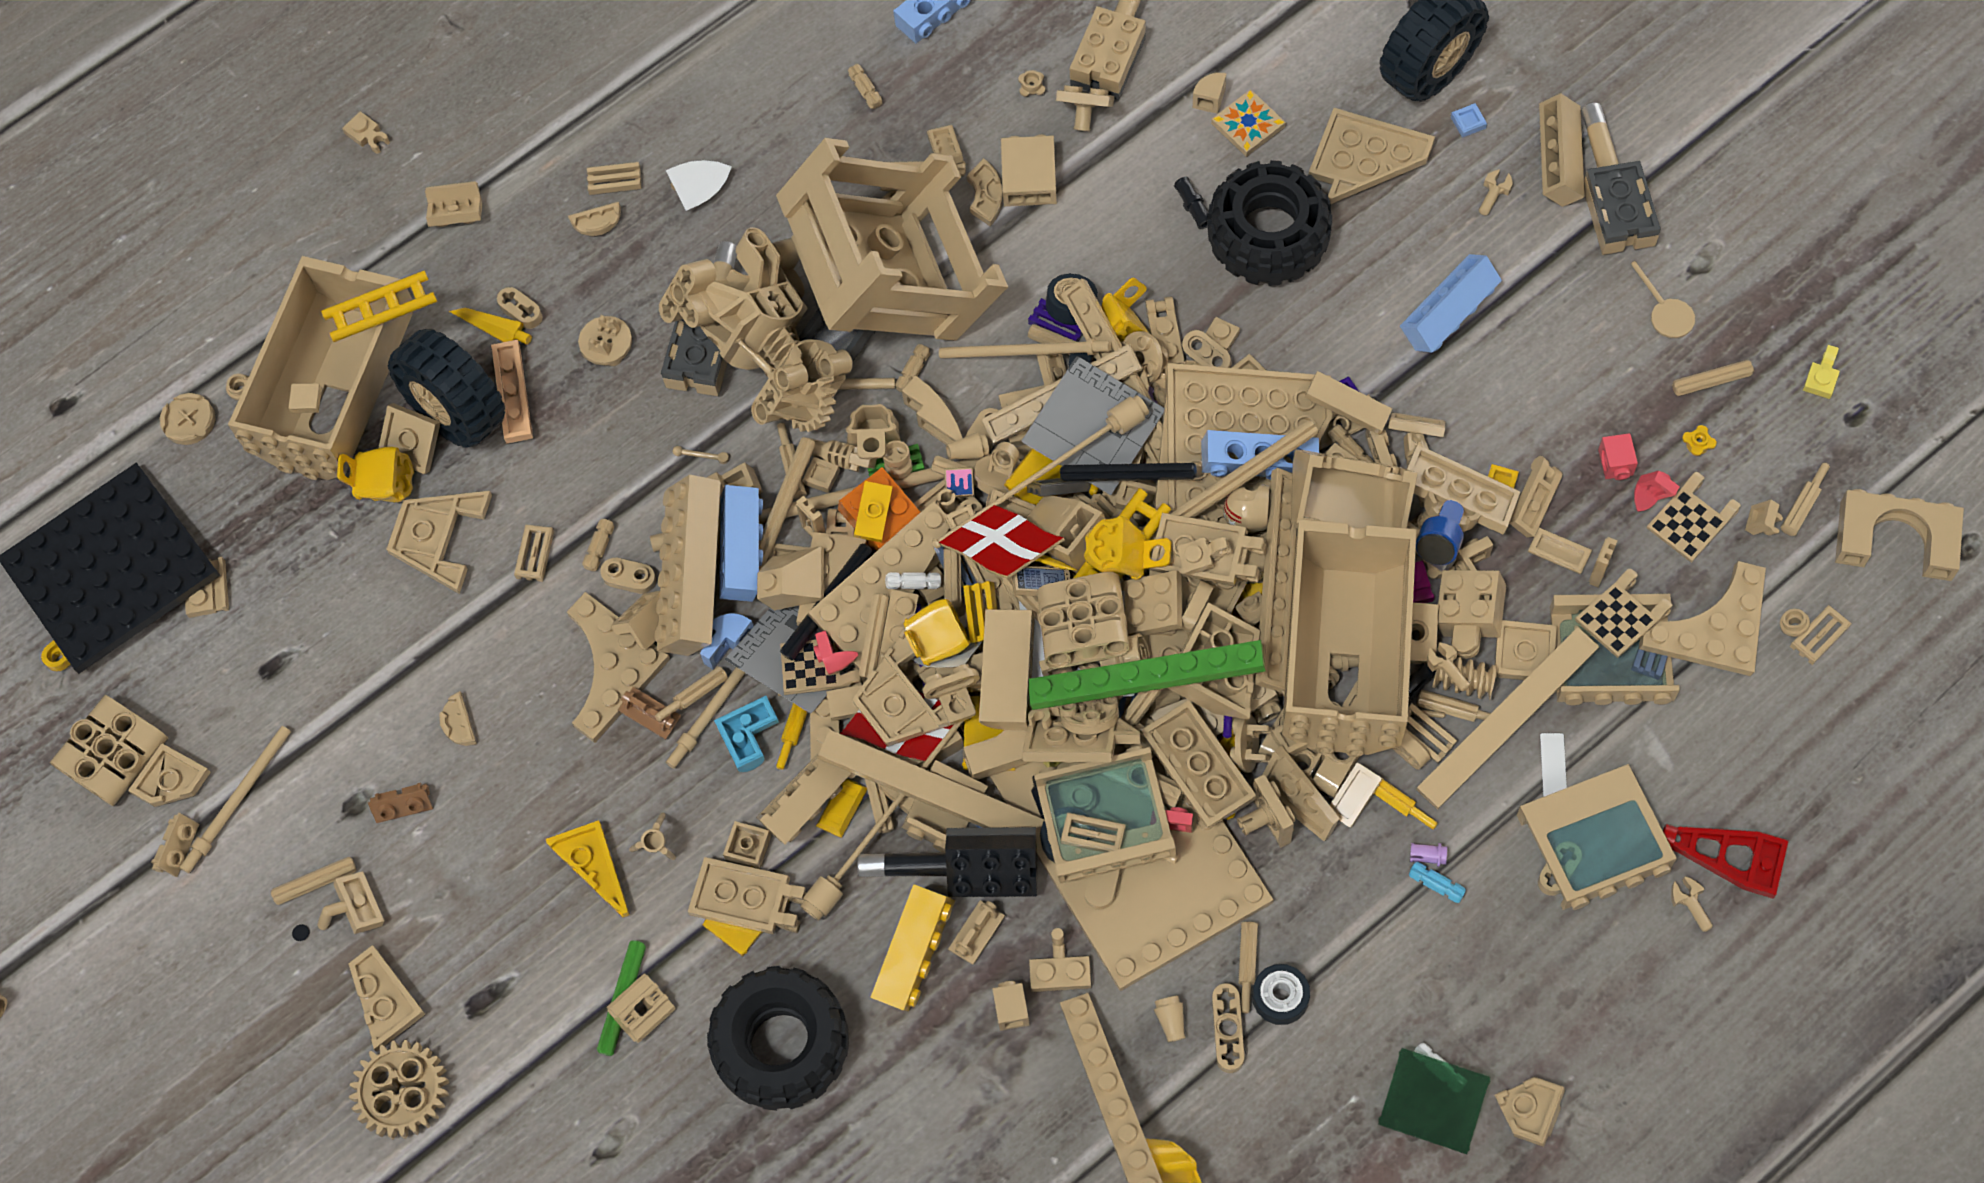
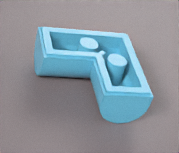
M767 696L714 720L739 772L751 771L764 762L763 753L754 735L779 723Z

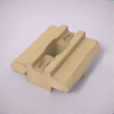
M646 974L639 977L606 1007L619 1026L637 1043L643 1040L675 1010V1006L669 1001L668 996L663 994L658 988L659 986ZM640 1001L649 1009L642 1016H639L634 1010V1006Z

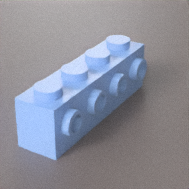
M1469 254L1400 325L1415 351L1433 353L1442 346V342L1460 327V323L1468 315L1474 313L1477 306L1494 292V288L1502 280L1487 255Z
M725 485L720 495L719 599L753 602L757 595V573L763 561V550L759 549V541H761L763 535V525L759 524V515L762 514L763 500L759 499V488Z

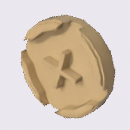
M186 393L173 398L174 401L170 404L167 403L163 407L160 415V427L167 438L176 444H195L206 438L213 430L216 421L215 411L209 401L199 394Z

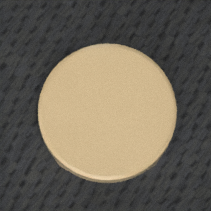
M1116 696L1059 706L1061 724L1065 729L1076 734L1091 735L1104 732L1112 728L1119 719L1118 699Z

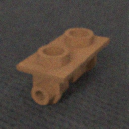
M632 687L630 692L626 691L621 698L623 702L618 709L622 714L665 740L681 717L680 714L673 712L662 721H657L655 714L666 706L635 687Z
M421 782L417 783V785L402 788V794L399 795L396 790L381 794L376 793L375 797L370 798V802H368L376 823L433 809L428 797L430 795L429 787L427 784L422 785Z

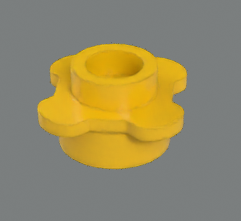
M1703 425L1697 426L1696 430L1692 432H1685L1682 437L1687 449L1695 456H1700L1707 452L1708 449H1714L1716 446V440L1710 437L1708 428Z

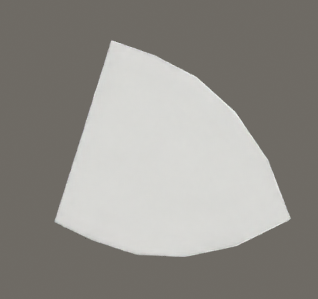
M701 160L677 165L666 170L687 211L715 195L727 180L732 166L715 161Z
M982 642L970 643L962 652L933 662L930 666L924 665L920 657L912 660L926 667H957L966 664Z

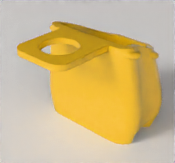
M1130 278L1114 295L1107 293L1102 300L1101 308L1120 342H1123L1133 332H1148L1130 308L1147 290V287L1136 278ZM1132 286L1138 287L1136 294L1132 297L1124 296L1128 288Z
M382 447L366 452H358L354 459L345 454L339 455L337 477L340 481L352 487V494L356 499L370 498L374 501L401 502L411 495L413 489V466L409 456L401 453L398 447ZM345 462H347L350 467V475L348 478L345 476L343 471V465Z
M1123 516L1101 520L1085 536L1086 550L1084 558L1088 564L1100 572L1129 575L1132 579L1138 580L1144 575V569L1165 567L1171 562V541L1168 538L1146 540L1144 533ZM1155 546H1163L1164 556L1158 561H1153L1150 557L1151 550Z
M947 599L935 601L909 619L906 618L903 624L906 629L904 634L917 658L920 657L924 665L930 666L933 662L956 655L970 644L967 632L957 612Z
M1146 1139L1162 1183H1202L1196 1170L1197 1164L1195 1159L1180 1146L1169 1140Z

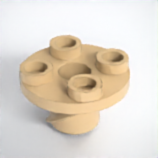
M1144 331L1133 332L1120 343L1123 347L1128 344L1132 346L1142 369L1144 370L1145 367L1148 382L1151 385L1159 377L1161 369L1166 367L1168 353L1150 333ZM1143 370L1137 373L1139 377L1141 376Z

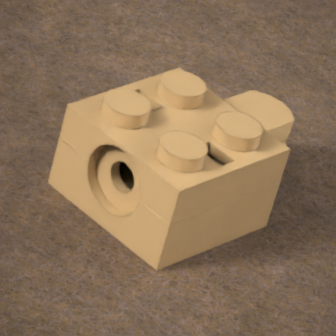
M1442 570L1437 626L1444 637H1452L1451 646L1457 651L1459 657L1468 659L1476 656L1480 649L1481 637L1500 638L1506 593V583L1500 571Z

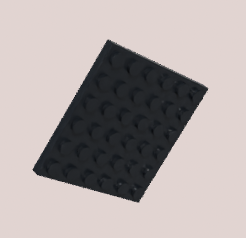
M137 462L0 555L1 565L78 674L221 576Z

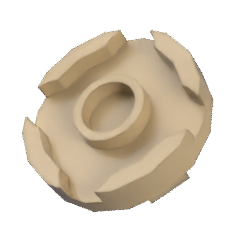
M1001 442L991 455L984 456L977 461L973 479L978 481L977 487L988 495L992 489L1003 493L1009 491L1004 484L1021 463L1017 448L1009 442ZM999 451L1006 452L1009 456L999 454Z

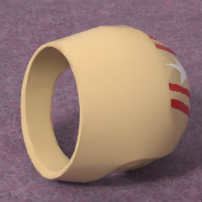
M1260 484L1259 488L1255 491H1249L1245 487H1240L1231 492L1226 498L1223 507L1226 522L1230 525L1246 527L1247 533H1255L1267 529L1269 486Z

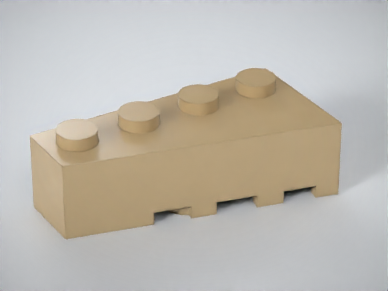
M816 755L758 814L756 819L781 843L791 842L802 831L801 827L808 820L812 821L822 811V804L828 798L832 800L843 789L841 784L847 777L852 779L856 774L822 761Z

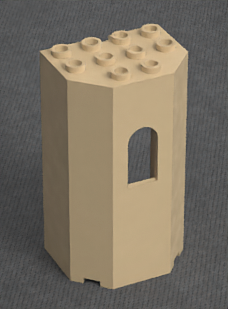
M305 256L301 257L228 423L235 438L243 446L244 451L265 460L284 473L291 474L292 472H297L312 480H317L318 478L330 480L337 477L338 457L340 454H345L353 458L389 372L388 361L390 355L400 346L413 312L333 342L330 332L337 330L333 318L325 321L321 310L400 280L399 278L365 270L354 272L343 265ZM408 289L395 293L400 305L413 300ZM385 298L369 303L374 315L389 309ZM359 308L344 313L348 325L363 320ZM319 383L322 387L321 398L326 387L349 392L335 426L331 431L325 434H316L311 430L310 425L315 413L290 412L289 401L292 384ZM345 462L343 465V471L345 475L349 468L347 462Z
M1299 520L1295 548L1282 736L1296 743H1308L1307 749L1316 750L1321 754L1343 752L1353 757L1362 756L1363 754L1369 755L1401 746L1408 719L1416 529L1370 525L1357 529L1350 527L1346 523ZM1330 655L1359 658L1357 698L1350 706H1337L1328 697ZM1322 705H1323L1324 708H1325V709H1316V708H1318V707H1320V706H1322Z

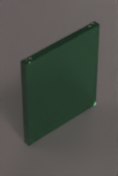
M1401 1048L1381 1116L1378 1118V1125L1467 1154L1470 1151V1143L1486 1090L1491 1082L1490 1077Z

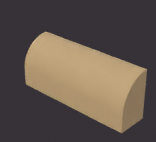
M985 609L979 722L984 726L1001 730L1027 731L1029 723L1028 714L1030 712L1029 679L1032 678L1035 618L1032 610Z

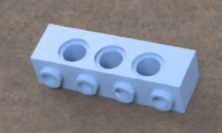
M906 0L893 10L895 26L916 44L921 39L927 38L940 24L946 23L960 8L966 7L971 0Z
M1207 430L1201 440L1202 472L1210 473L1212 476L1217 477L1230 474L1255 457V454L1261 453L1286 435ZM1313 437L1296 449L1319 453V438ZM1295 450L1286 455L1287 457L1291 458L1292 461ZM1227 452L1234 453L1238 459L1230 458ZM1282 458L1256 476L1266 477L1271 480V472L1276 468L1292 473L1293 463H1288Z

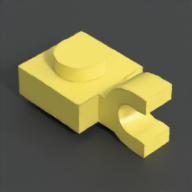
M1828 345L1821 363L1812 362L1802 391L1828 399L1831 398L1840 372L1832 368L1839 348Z

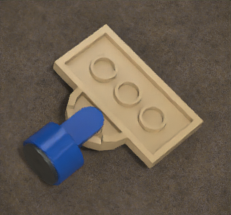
M1417 444L1406 469L1418 473L1413 494L1425 498L1424 507L1427 515L1430 517L1423 522L1416 539L1418 555L1425 561L1435 565H1446L1453 562L1464 538L1463 532L1472 529L1476 523L1504 534L1509 525L1520 491Z

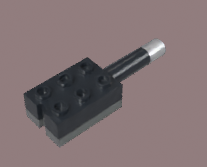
M1036 827L947 828L945 853L859 854L857 860L858 875L860 877L947 876L948 897L1037 896Z

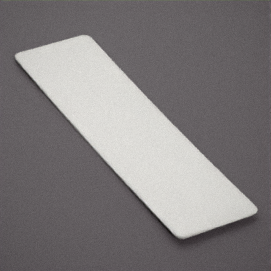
M1562 733L1540 734L1543 797L1567 788L1564 734Z

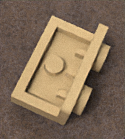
M477 182L426 187L425 194L428 202L426 220L428 227H444L455 223L469 224L481 220L483 203Z

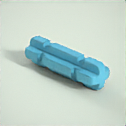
M1419 862L1413 864L1409 871L1410 878L1418 882L1420 880L1423 881V885L1443 896L1447 894L1449 896L1448 899L1455 903H1459L1466 893L1465 887L1457 883L1455 885L1452 884V880L1432 869L1428 871L1426 869L1427 866Z

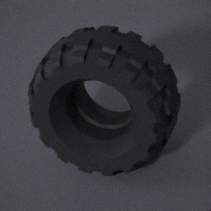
M1270 160V164H1261L1260 161L1246 165L1245 170L1242 171L1238 168L1228 175L1226 181L1218 185L1213 193L1207 219L1208 239L1217 261L1225 264V269L1237 278L1241 275L1246 278L1248 283L1258 285V282H1268L1269 286L1280 285L1284 280L1293 282L1303 277L1305 271L1313 270L1320 263L1324 252L1327 251L1332 229L1331 203L1328 195L1324 193V190H1321V184L1311 174L1306 176L1302 168L1291 164L1290 167L1282 165V161ZM1275 207L1287 212L1295 222L1284 230L1265 232L1250 225L1245 217L1256 209Z
M770 966L766 970L756 973L751 971L741 976L742 980L734 986L730 985L722 993V999L717 1007L713 1008L709 1019L710 1026L709 1032H707V1046L711 1062L719 1078L739 1099L750 1105L762 1107L765 1110L777 1111V1109L790 1108L791 1110L804 1106V1103L814 1098H819L826 1092L828 1086L834 1080H837L843 1070L842 1066L848 1054V1025L838 999L818 977L815 978L806 971L795 967L793 969H786L780 966ZM782 1015L799 1019L806 1027L808 1039L803 1051L794 1060L782 1065H768L756 1058L752 1050V1039L761 1024L772 1017Z

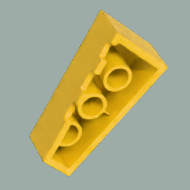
M913 884L870 998L903 1011H909L911 1006H916L921 992L918 988L922 979H925L931 967L930 960L934 951L939 946L943 929L956 900Z

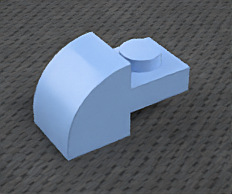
M734 613L724 614L715 618L712 627V644L701 649L700 652L703 663L714 669L728 649H734L753 628L752 620Z

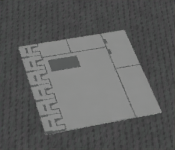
M1076 356L1022 439V442L1054 461L1107 425L1108 410L1126 398H1133L1138 395L1145 402L1149 410V414L1145 416L1143 422L1123 435L1109 430L1059 465L1131 464L1163 415L1164 407ZM1120 481L1088 482L1111 495Z
M799 606L775 611L769 608L725 660L811 714L827 696L826 691L831 690L784 695L780 644L786 643L798 627L796 621ZM818 627L809 640L816 639L815 634L822 632V630ZM851 663L848 667L841 670L840 675L845 674L853 664Z

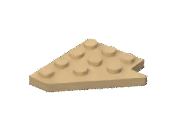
M1333 108L1310 167L1309 175L1311 174L1316 180L1332 184L1328 194L1332 204L1425 165L1432 150L1435 136Z
M1051 715L1052 724L1047 730L1043 729L1042 720H1037L1033 727L1028 723L1022 751L1023 762H1112L1115 744H1140V732L1119 718L1112 728L1104 732L1091 735L1076 734L1063 727L1059 716Z

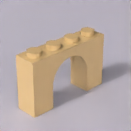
M1861 489L1847 490L1840 502L1835 563L1865 567L1871 557L1874 526L1885 521H1900L1913 527L1923 540L1924 561L1922 577L1952 581L1960 568L1964 508L1956 507L1951 503L1936 504L1925 502L1920 498L1904 499L1897 498L1892 494H1871Z
M983 652L972 655L966 662L970 668L976 669L980 676L977 683L967 687L969 694L981 692ZM956 667L935 668V674L939 673L942 677L952 675L953 669ZM1004 730L994 738L963 747V757L970 777L979 780L1032 763L1023 762L1022 751L1027 731Z

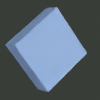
M1476 103L1451 112V119L1462 138L1486 129L1487 122Z

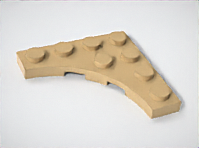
M1738 561L1734 565L1730 583L1723 597L1713 607L1689 619L1659 621L1640 638L1639 649L1751 676L1755 672L1766 568Z
M585 592L567 611V614L582 629L590 643L594 661V676L587 701L572 724L587 738L596 743L622 714L618 709L623 702L621 701L623 694L626 691L630 692L632 687L643 691L669 662L670 657L665 652L657 651V646L654 644L648 649L641 650L631 633L616 635L611 625L619 617Z

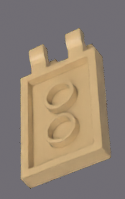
M1162 513L1156 539L1168 538L1171 541V562L1168 566L1150 568V570L1162 573L1177 570L1184 577L1234 586L1237 577L1249 582L1258 583L1261 572L1258 570V566L1245 564L1247 551L1258 555H1265L1267 544L1264 543V538L1247 536L1248 530L1246 527ZM1203 537L1207 539L1208 544L1220 537H1225L1226 541H1229L1232 552L1213 558L1215 567L1188 576L1184 573L1177 546ZM1158 545L1154 547L1151 557L1153 561H1158L1164 556L1163 546Z
M704 857L688 914L769 934H774L776 926L797 933L800 925V920H797L798 916L785 913L788 900L802 905L804 902L802 898L807 892H805V887L789 885L790 878L788 875Z

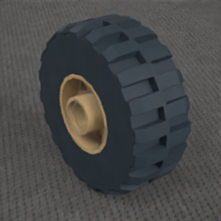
M1418 0L1410 7V10L1400 19L1399 24L1392 31L1387 44L1383 48L1379 69L1384 81L1411 101H1426L1431 96L1437 95L1462 71L1465 64L1474 55L1476 48L1480 45L1483 34L1487 30V22L1489 21V12L1486 4L1482 0Z
M434 329L417 330L391 353L388 369L390 370L391 379L396 384V388L403 395L409 406L417 413L441 422L438 433L446 440H450L453 444L463 448L478 445L503 422L505 404L502 402V396L494 386V382L466 350L464 351L458 343L446 337L445 334L436 332Z

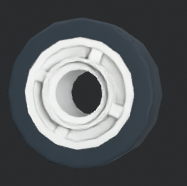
M1274 964L1265 968L1256 977L1252 990L1253 1005L1257 1013L1265 1021L1275 1025H1288L1297 1021L1306 1012L1310 1000V985L1305 975L1297 968L1287 964ZM1277 989H1283L1288 992L1289 997L1285 1000H1279L1274 997L1273 992Z

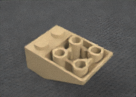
M1049 495L1043 496L1026 519L1048 533L1064 537L1065 540L1044 555L1066 563L1079 571L1086 561L1084 558L1086 534L1098 522L1106 518L1103 512L1082 501Z

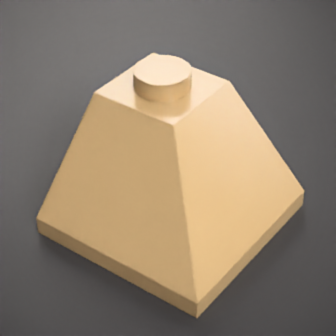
M819 546L771 557L757 573V599L774 611L818 602L824 599V548Z

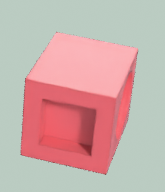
M1631 434L1602 437L1598 451L1605 479L1624 480L1633 476L1638 462Z

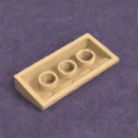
M1187 700L1140 731L1207 828L1231 816L1254 801L1256 797L1255 792L1190 700Z

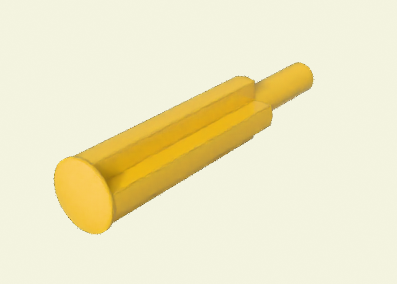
M794 703L781 737L784 744L776 764L777 769L780 770L785 768L791 747L797 745L807 715V711Z
M1384 779L1374 792L1376 796L1406 817L1411 814L1429 828H1436L1437 822L1416 808L1414 800Z

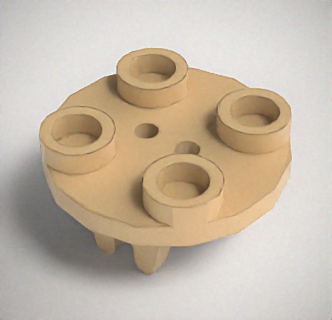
M600 315V317L594 318L580 332L578 343L581 354L585 359L596 365H619L631 349L632 334L630 328L624 321L616 317Z
M1250 715L1248 720L1234 718L1232 723L1235 747L1231 748L1230 758L1235 765H1238L1242 773L1252 772L1256 763H1269L1271 758L1264 754H1258L1259 735L1271 734L1273 728L1267 725H1257L1253 715Z

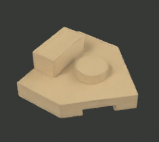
M1533 1077L1517 1087L1495 1094V1098L1514 1137L1544 1147L1547 1137L1552 1134L1561 1109L1560 1102L1565 1089L1560 1085Z

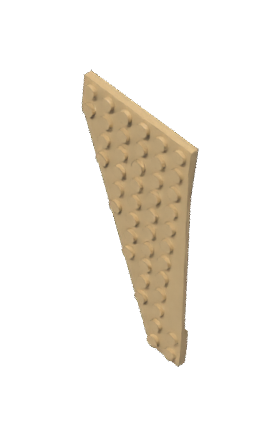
M1167 363L1165 367L1166 394L1159 463H1195L1197 475L1193 480H1157L1154 508L1157 510L1162 503H1165L1171 508L1169 512L1171 514L1225 477L1212 476L1210 473L1202 472L1201 440L1207 430L1287 435L1310 420L1318 428L1319 432L1314 437L1319 438L1320 442L1332 418V411L1305 398L1315 374ZM1227 452L1230 458L1238 459L1234 453ZM1283 457L1286 462L1293 463L1291 458ZM1255 476L1240 486L1245 487L1249 491H1255L1259 488L1260 484L1268 485L1270 498L1271 480L1266 477ZM1228 495L1194 518L1228 524L1223 513L1224 503ZM1158 529L1151 537V540L1156 539ZM1267 529L1255 533H1247V536L1264 538V543H1266ZM1148 568V576L1162 573L1151 571L1150 568ZM1182 576V614L1201 579ZM1247 581L1236 582L1235 586L1223 583L1211 584L1214 588L1205 606L1209 602L1231 614ZM1176 629L1144 635L1143 637L1147 643L1150 658L1180 654L1190 633L1183 629Z

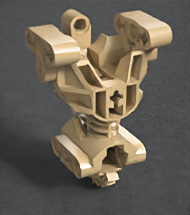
M748 228L736 246L737 259L748 276L731 269L725 279L715 281L716 270L713 263L708 259L682 265L659 303L661 318L666 323L684 319L691 328L700 326L705 335L719 348L723 359L730 365L748 370L761 368L765 371V375L769 379L751 406L752 416L758 424L763 425L780 419L792 420V428H799L800 432L806 430L810 432L824 427L825 423L831 420L829 415L834 414V410L830 405L836 404L833 398L846 379L845 374L849 373L852 369V359L846 350L836 351L831 344L821 340L810 339L800 342L795 327L808 307L801 300L805 291L804 284L794 270L800 258L792 238L771 243L767 235L760 229Z

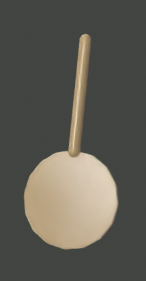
M1633 261L1631 263L1632 267L1659 302L1651 313V322L1654 329L1668 338L1686 336L1691 332L1695 324V314L1692 308L1687 303L1678 299L1663 300L1639 265Z

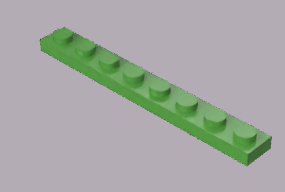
M1261 640L1031 678L1029 679L1030 706L1033 710L1265 672L1263 645Z

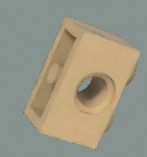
M1413 603L1412 626L1418 629L1419 639L1417 641L1411 639L1410 663L1412 664L1427 663L1429 648L1436 655L1438 604Z

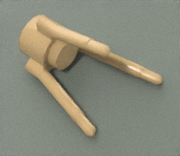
M665 813L659 815L653 825V829L643 833L640 842L629 848L630 852L644 848L651 853L660 851L671 860L676 859V856L664 846L665 836L660 831L666 816Z

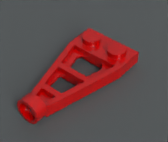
M1665 824L1663 833L1673 851L1745 891L1774 899L1777 894L1789 840L1755 831L1675 827ZM1676 836H1680V842H1675ZM1703 838L1717 841L1720 844L1717 857L1713 859L1697 852L1695 849L1697 840ZM1729 846H1747L1752 850L1750 865L1747 871H1740L1727 863L1725 854Z

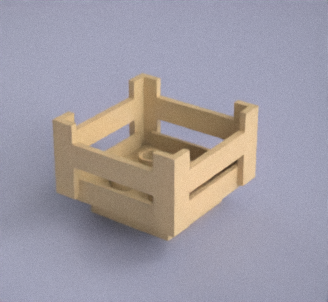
M824 138L777 193L776 197L784 217L788 219L794 234L792 236L793 243L826 326H828L829 330L851 332L853 329L932 335L936 339L957 341L1008 288V285L999 265L992 264L985 273L981 268L949 193V190L961 178L953 157L931 153L919 167L845 157L843 154L849 149L847 141ZM830 180L899 190L890 200L835 193ZM929 212L962 291L947 289L920 222Z

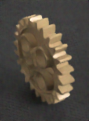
M404 1040L400 1048L397 1042L392 1041L391 1049L388 1050L381 1044L380 1054L376 1055L370 1051L371 1061H360L364 1070L363 1072H353L359 1078V1082L350 1083V1086L357 1090V1092L350 1095L349 1098L353 1102H359L352 1107V1110L355 1113H361L357 1119L362 1124L367 1122L365 1128L370 1132L376 1129V1134L380 1137H383L387 1132L388 1137L392 1140L395 1139L397 1132H399L401 1137L407 1139L408 1130L411 1129L416 1135H419V1125L422 1124L426 1128H430L427 1119L429 1117L439 1118L435 1109L436 1107L445 1108V1105L440 1101V1097L449 1096V1093L441 1087L449 1084V1080L446 1077H440L447 1070L443 1066H438L441 1062L440 1058L437 1055L431 1057L433 1052L428 1047L422 1051V1045L416 1042L411 1049L410 1042ZM419 1066L417 1075L407 1078L409 1069ZM383 1072H389L388 1079L384 1083L378 1084L379 1075ZM423 1083H425V1086H424V1087H422V1088H418V1087H417V1086L422 1085ZM402 1084L405 1088L399 1090V1085ZM374 1092H382L380 1094H377L376 1096H373ZM421 1095L422 1100L420 1104L410 1108L411 1099L414 1096ZM386 1101H391L392 1106L390 1110L386 1113H380L382 1104Z

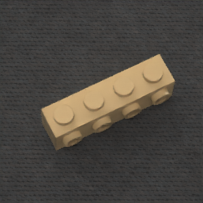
M1560 93L1539 103L1543 195L1564 207L1584 198L1585 194L1580 105Z

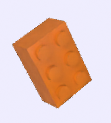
M883 467L865 480L893 486L882 542L867 540V545L874 553L921 513ZM865 481L840 499L838 503V511L852 525L854 530Z

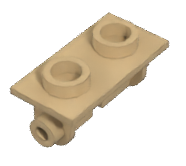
M181 813L174 815L173 819H169L168 827L163 836V840L166 843L159 846L155 858L151 861L153 870L160 873L165 871L174 877H178L181 870L179 867L185 860L199 827L198 823Z
M979 901L948 950L974 965L1005 915L997 911L996 905L990 901L986 903Z

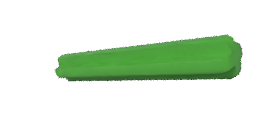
M636 940L629 942L611 1003L636 981L646 949L644 943ZM609 1012L607 1013L597 1046L598 1053L606 1056L614 1054L621 1027Z

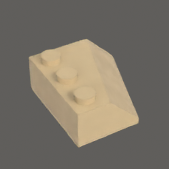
M1208 602L1180 653L1259 640L1260 630ZM1254 673L1169 687L1168 689L1214 714L1248 720L1251 711L1250 700L1253 693Z

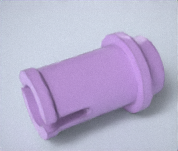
M1411 843L1410 862L1437 864V867H1440V864H1446L1447 847L1441 846V843H1438V846Z

